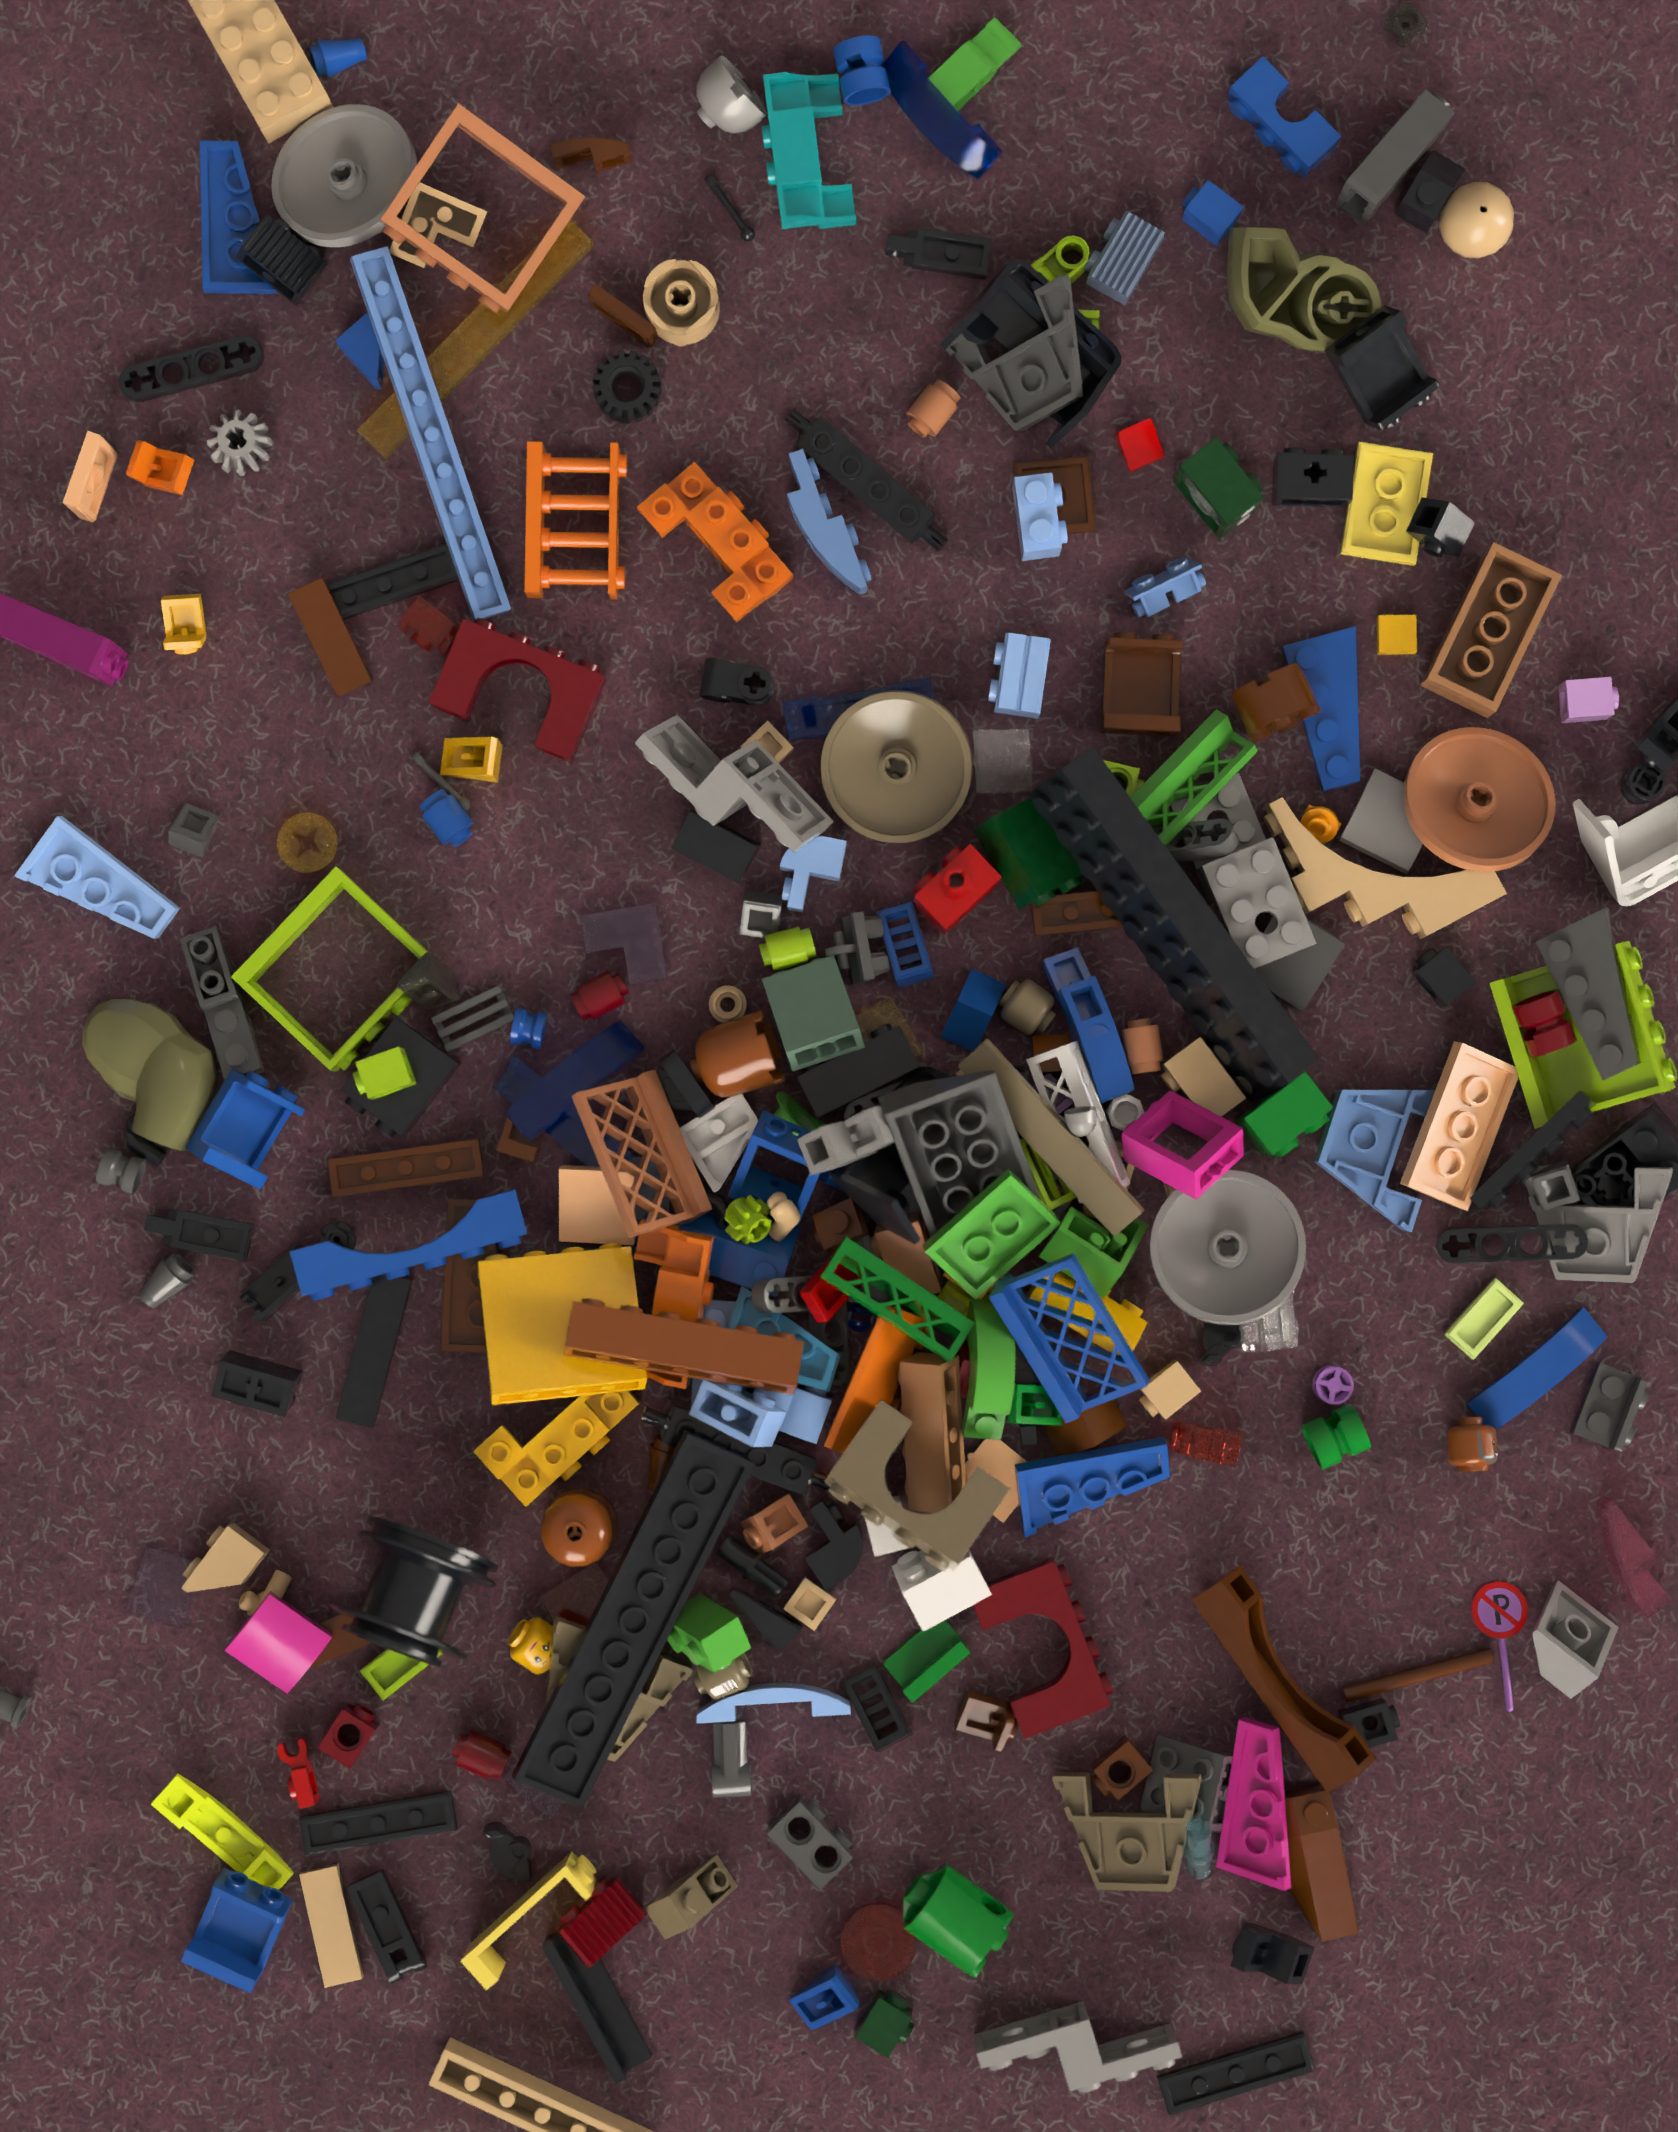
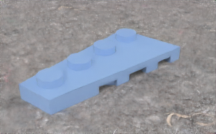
M63 816L55 818L14 875L23 881L36 884L50 893L74 901L79 906L88 910H94L110 917L111 920L153 939L161 936L180 910V907Z

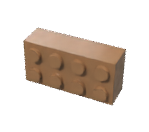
M1493 542L1484 551L1419 686L1489 718L1497 711L1562 575Z

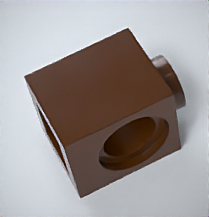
M1126 1735L1090 1764L1095 1772V1775L1091 1777L1094 1784L1105 1796L1111 1792L1117 1800L1122 1798L1153 1771L1149 1762ZM1116 1761H1124L1129 1765L1128 1773L1120 1779L1112 1778L1108 1774L1109 1767Z

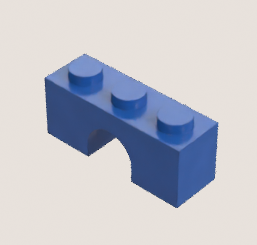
M1262 56L1230 87L1226 98L1229 101L1228 107L1238 119L1244 120L1246 118L1255 128L1254 133L1257 139L1266 147L1272 145L1282 155L1280 160L1288 171L1293 174L1298 172L1305 178L1337 148L1342 136L1316 110L1300 122H1288L1280 117L1275 103L1285 95L1289 82Z

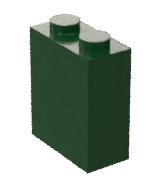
M1030 798L992 816L973 830L996 871L1002 876L1001 879L1018 909L1031 903L1038 908L1056 897L1053 891L1060 888L1064 894L1083 883L1079 877L1082 873L1078 863L1067 848L1059 843L1056 833L1046 819L1036 811Z

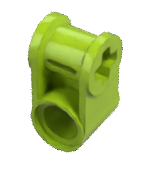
M1067 236L1043 257L1032 263L1031 266L1048 282L1061 275H1068L1072 284L1085 271L1084 269L1089 260V246L1081 237ZM1068 250H1074L1080 253L1082 259L1077 264L1071 265L1062 259V255Z

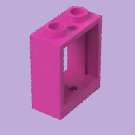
M1171 1090L1159 1101L1153 1102L1148 1110L1135 1122L1130 1123L1122 1133L1124 1161L1195 1200L1244 1156L1242 1127ZM1174 1123L1208 1141V1143L1187 1160L1153 1142V1140Z

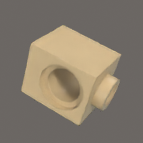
M1172 1360L1150 1378L1148 1386L1140 1389L1144 1395L1139 1401L1152 1417L1159 1413L1166 1420L1199 1394L1201 1390L1179 1362Z

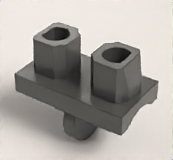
M862 911L840 918L842 931L833 933L835 947L825 949V956L834 955V957H837L839 970L849 969L851 985L865 983L875 979L874 976L889 971L890 965L886 952L870 954L868 942L870 939L883 937L881 917L864 916Z

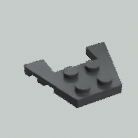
M1061 275L1034 291L1049 326L1044 332L993 361H990L984 345L968 341L962 333L945 349L950 356H955L964 367L962 370L971 380H975L986 392L987 395L985 397L1015 431H1023L1083 398L1071 281L1068 275Z

